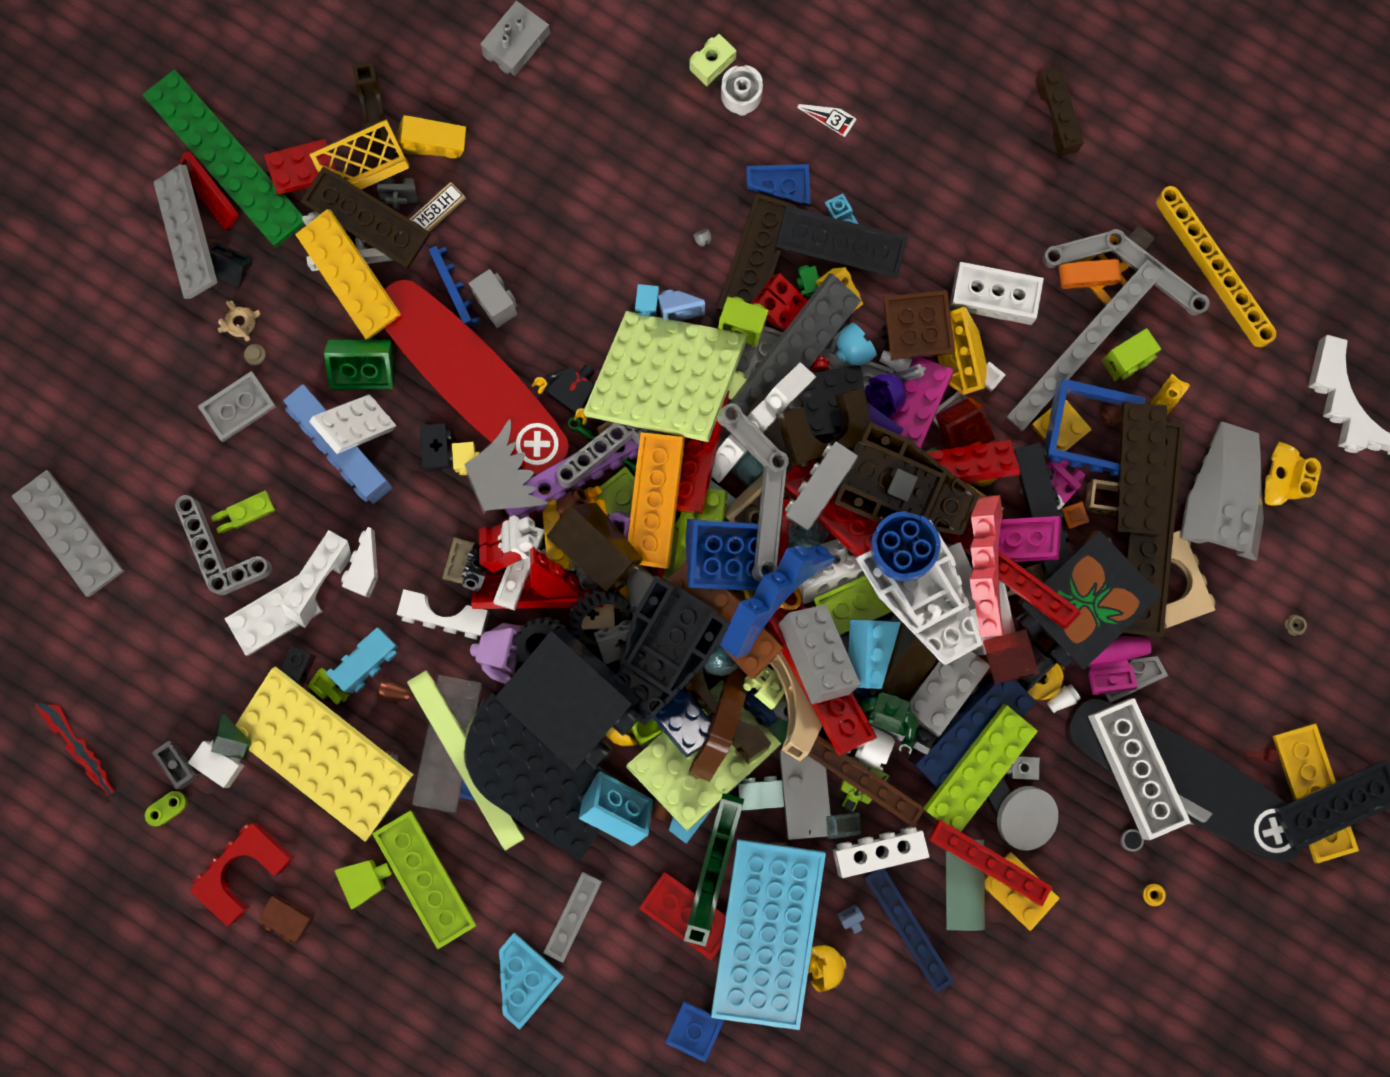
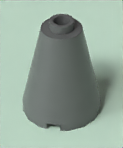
M639 565L638 571L626 580L632 615L655 578V575L647 566Z

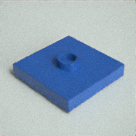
M683 1001L665 1044L706 1063L724 1020L711 1018V1013Z

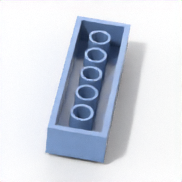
M303 384L283 400L287 405L285 408L286 412L297 423L301 421L298 424L299 427L311 439L314 437L312 442L324 454L328 453L326 458L338 471L342 469L340 475L351 486L355 484L356 487L353 490L365 502L369 500L375 504L393 488L358 446L336 454L309 422L313 416L327 410Z

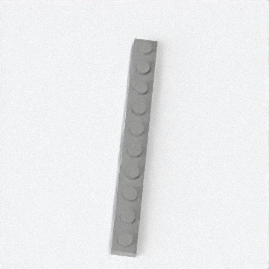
M1147 260L1011 411L1006 419L1022 432L1053 398L1056 383L1062 379H1070L1164 273Z

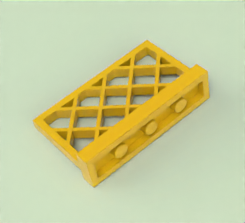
M387 119L309 154L318 173L324 166L330 171L341 175L342 178H349L347 181L361 190L409 168V163ZM385 126L388 132L386 141L374 137L376 129ZM364 136L370 139L367 150L355 146L358 137ZM390 138H391L393 144L388 143V141H389ZM373 140L385 144L381 155L369 151ZM345 145L351 147L348 159L336 154L338 146ZM386 147L395 148L399 157L392 160L384 157ZM353 149L366 153L362 164L350 160ZM323 153L332 156L329 167L321 165L316 156ZM368 154L380 158L378 166L371 168L364 165ZM334 157L346 161L343 172L331 168ZM349 163L361 167L358 175L353 177L345 174Z

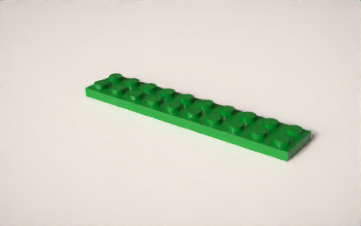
M175 69L143 94V97L275 248L305 225L302 220L303 215L284 194L277 195L273 181Z

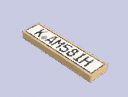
M450 182L413 215L410 220L430 232L466 198Z

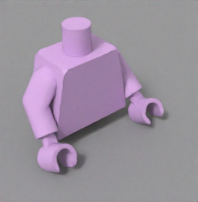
M502 623L491 631L484 632L481 635L480 643L472 644L470 648L471 655L476 657V662L482 665V670L491 679L503 684H507L512 678L510 675L515 673L519 655L514 654L517 646H513L515 640H518L515 635L521 631L520 625Z

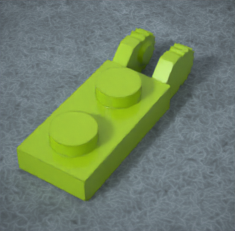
M265 490L214 514L211 518L215 522L228 516L230 517L232 522L225 523L217 528V532L220 534L233 528L242 527L276 510L268 492Z

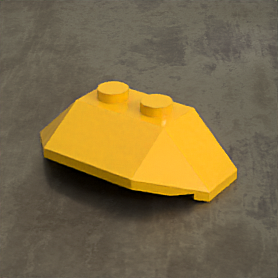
M966 307L950 311L955 353L938 356V361L940 365L954 369L948 385L966 395L985 388L988 368L979 330Z

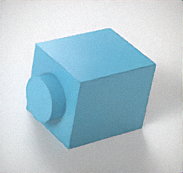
M638 284L635 313H639V316L657 315L659 286Z

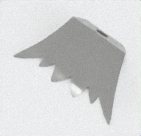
M510 419L497 438L485 450L464 464L483 514L487 510L540 506L548 503L540 498L529 495V493L536 490L535 487L523 485L532 477L534 472L531 470H517L524 460V452L510 456L516 445V442L507 445L511 430Z

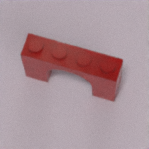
M247 823L239 831L240 836L235 842L231 840L223 848L225 852L220 858L215 857L208 864L209 870L204 875L201 873L193 880L192 884L194 886L189 890L227 927L234 925L249 909L228 887L226 875L230 864L242 855L251 856L258 860L271 874L277 876L295 859L258 823H251L250 825Z

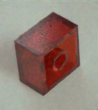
M973 396L935 415L947 449L986 444L995 440L985 408Z
M1027 629L983 641L996 686L1039 675Z

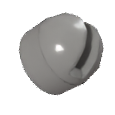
M709 229L701 230L693 235L699 246L704 247L705 242L706 244L711 242Z

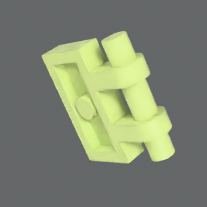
M768 666L755 679L751 680L748 675L745 678L743 688L746 691L756 688L758 691L755 696L771 710L777 705L784 694V689L777 673ZM760 676H763L766 680L763 681Z

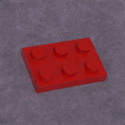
M325 139L264 155L277 195L311 186L318 175V171L309 154L326 147ZM323 153L316 156L321 165L329 167L332 158L330 155ZM332 163V169H335L334 163Z

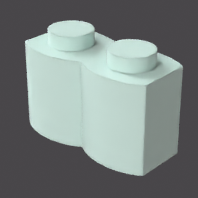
M777 776L764 777V781L756 782L755 778H745L742 780V783L738 784L739 798L744 799L742 810L784 807L782 780H777Z

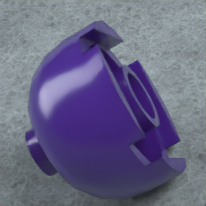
M883 373L868 380L869 385L865 387V393L869 404L876 407L877 410L887 417L896 414L902 409L906 403L907 392L906 386L896 375Z

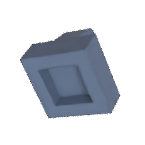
M856 904L837 913L845 929L851 927L854 934L862 931L859 922L865 918Z

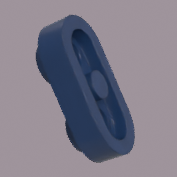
M751 689L747 691L743 708L755 717L759 725L768 728L776 723V715L773 710L755 696L756 692Z

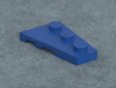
M809 164L746 166L747 189L810 207Z

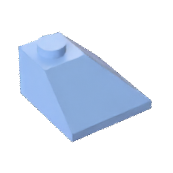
M666 290L661 295H658V303L663 320L684 321L705 316V301L681 291L674 292L673 290Z

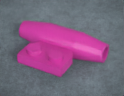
M1121 635L1089 664L1091 667L1088 674L1092 694L1136 690L1138 686L1134 669L1127 660L1150 654V639L1142 636Z

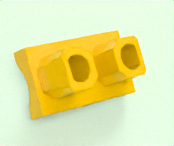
M1171 374L1150 401V404L1167 406L1168 415L1188 390L1190 384L1179 380L1174 374Z

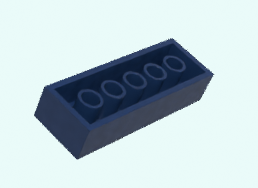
M998 668L961 706L942 734L936 737L928 754L926 755L917 750L908 761L937 791L1003 704H1006L1019 716L1023 717L1036 701L1008 671Z

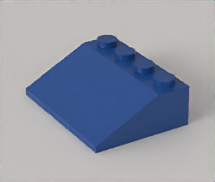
M687 519L686 558L688 587L756 591L760 582L753 578L752 569L755 562L758 523ZM765 566L761 569L762 574H768V569Z

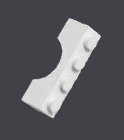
M404 589L397 615L402 617L401 621L414 624L415 620L423 622L422 626L435 629L436 626L444 627L443 631L451 634H456L457 631L464 632V637L476 640L478 636L481 637L485 632L490 614L488 610L472 609V606L466 605L455 616L441 617L431 610L426 595Z

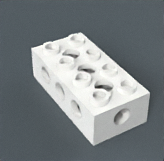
M960 262L955 273L949 308L956 310L966 307L968 312L972 314L1032 325L1037 319L1044 278ZM971 287L977 288L979 292L973 291ZM992 291L998 292L1000 296L994 295ZM1013 295L1018 296L1020 300H1016Z
M835 539L818 545L827 548L829 553L836 558L832 565L815 573L798 587L803 605L812 602L813 598L865 576L856 560L857 557L839 540Z
M907 827L900 829L901 833L895 834L892 831L879 834V839L873 840V837L858 839V844L852 845L849 842L837 844V849L832 851L838 876L846 878L929 858L923 831L917 830L916 827ZM903 840L905 847L899 852L897 845ZM882 845L884 852L880 857H877L876 849ZM857 851L862 852V859L859 862L854 860V854Z

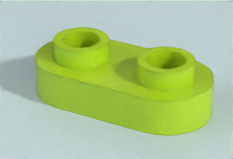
M172 791L156 801L145 812L146 822L151 826H162L186 809L188 804L186 795L180 791ZM173 798L177 800L176 806L171 804ZM155 811L159 813V817L157 819L153 818V813Z

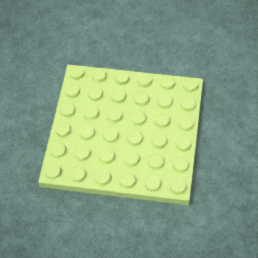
M626 311L586 404L584 414L586 417L709 442L717 421V413L723 405L747 337L743 333H732L727 330H719L717 328L670 319L663 320V318L655 316H639V313Z

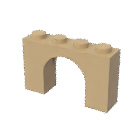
M1181 530L1173 535L1171 562L1179 566L1184 572L1186 589L1180 599L1167 604L1164 629L1215 611V600L1208 593L1206 588L1207 580L1200 573L1198 558L1192 553L1190 548L1191 541L1180 538Z

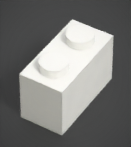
M213 740L211 742L203 741L188 764L223 788H229L244 767L240 763L241 759L211 752Z

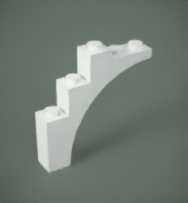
M1330 335L1324 336L1318 343L1308 387L1315 389L1317 393H1328L1323 417L1330 418V421L1334 423H1343L1338 446L1345 448V451L1350 453H1358L1368 448L1375 451L1380 449L1388 451L1390 455V433L1382 429L1366 414L1351 389L1346 369L1348 340Z
M800 362L772 389L768 396L747 418L764 433L776 421V413L785 411L806 390L816 376ZM732 434L727 437L716 452L711 476L718 483L724 479L748 451Z

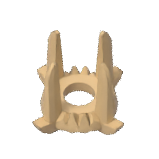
M226 301L230 311L226 314L225 320L222 318L218 320L221 326L217 328L219 333L228 331L235 337H244L246 342L249 341V334L254 329L255 319L260 316V311L253 312L249 308L236 307L233 301ZM237 316L245 318V323L242 326L238 324L234 326L233 322Z

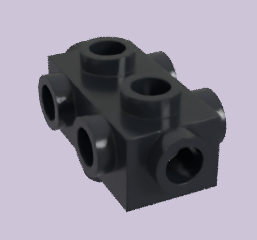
M478 544L474 552H469L466 564L469 565H465L461 576L465 578L463 587L477 592L481 589L486 573H491V571L479 563V547L481 546Z

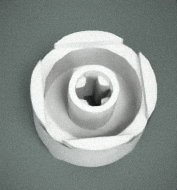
M747 65L730 68L724 74L721 84V100L724 106L731 112L741 116L752 112L759 106L763 92V82L760 73L755 68Z
M871 726L878 738L857 748L855 757L858 758V762L882 772L884 768L881 766V763H887L895 741H893L894 738Z

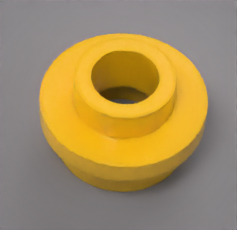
M1149 884L1144 888L1143 898L1147 904L1159 906L1164 902L1166 894L1160 885ZM1152 891H1156L1157 893L1155 899H1152L1150 896V893Z

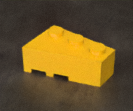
M403 115L397 128L396 139L403 154L457 158L464 151L466 127Z

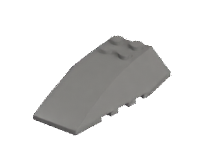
M1220 422L1209 447L1211 448L1208 455L1203 459L1201 471L1196 475L1194 487L1187 496L1180 538L1198 544L1212 542L1237 550V556L1255 561L1258 557L1264 521L1259 433Z

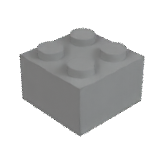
M489 269L469 282V286L481 307L495 327L498 328L518 315L516 311L518 305L509 290L505 291L504 282L498 273L493 274Z

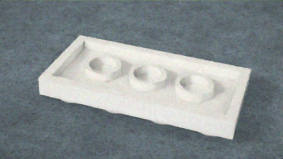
M370 394L317 414L309 421L336 454L389 433L396 427L395 423Z
M298 576L225 618L246 656L251 655L300 626L286 618L280 602ZM316 599L315 606L317 611L313 617L323 612Z

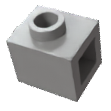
M1018 757L1006 772L1008 778L1039 780L1040 758Z

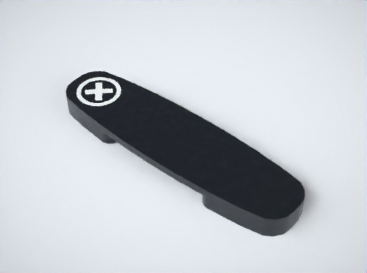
M1101 699L1085 700L1079 703L1071 712L1065 726L1066 738L1069 744L1112 777H1115L1088 716L1115 704ZM1144 718L1177 793L1213 813L1203 823L1187 814L1191 823L1218 836L1222 841L1269 861L1289 862L1298 856L1302 849L1292 851L1274 810L1286 804L1285 801L1209 751Z

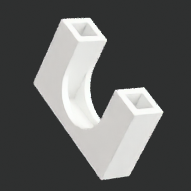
M328 530L280 602L286 618L306 628L317 611L315 598L323 581L332 570L341 574L350 561L352 555L347 540Z

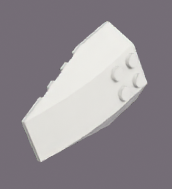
M940 535L941 546L936 563L926 575L916 580L898 581L886 576L875 565L871 551L857 557V562L878 597L944 666L983 645L974 617L971 616L968 608V599L964 596L961 587L960 575H957L954 557Z

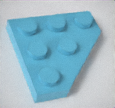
M514 932L499 950L503 1015L520 1030L564 976Z

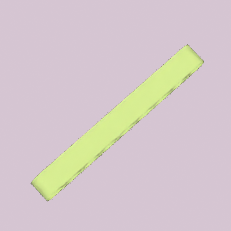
M425 670L407 681L504 850L506 851L524 840V835L515 819L488 801L472 783L464 761L465 734L429 672Z

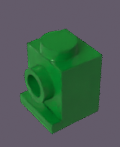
M805 265L797 269L798 278H796V285L798 290H802L801 294L803 297L809 299L818 288L816 281L819 279L816 266L809 267V265Z

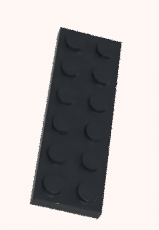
M786 205L775 248L898 278L908 237Z
M1381 760L1275 808L1274 810L1292 851L1300 850L1390 808V765L1387 760Z

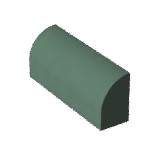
M975 840L984 846V840ZM946 851L947 930H985V873Z

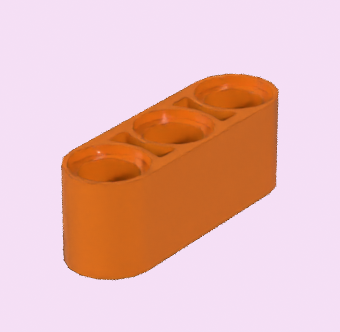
M1116 259L1066 263L1059 266L1062 289L1108 286L1122 282L1120 263Z

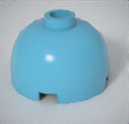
M850 323L839 332L836 343L838 351L836 354L842 362L847 361L851 365L860 366L870 362L877 356L872 342L870 340L867 342L864 338L865 333L855 323Z

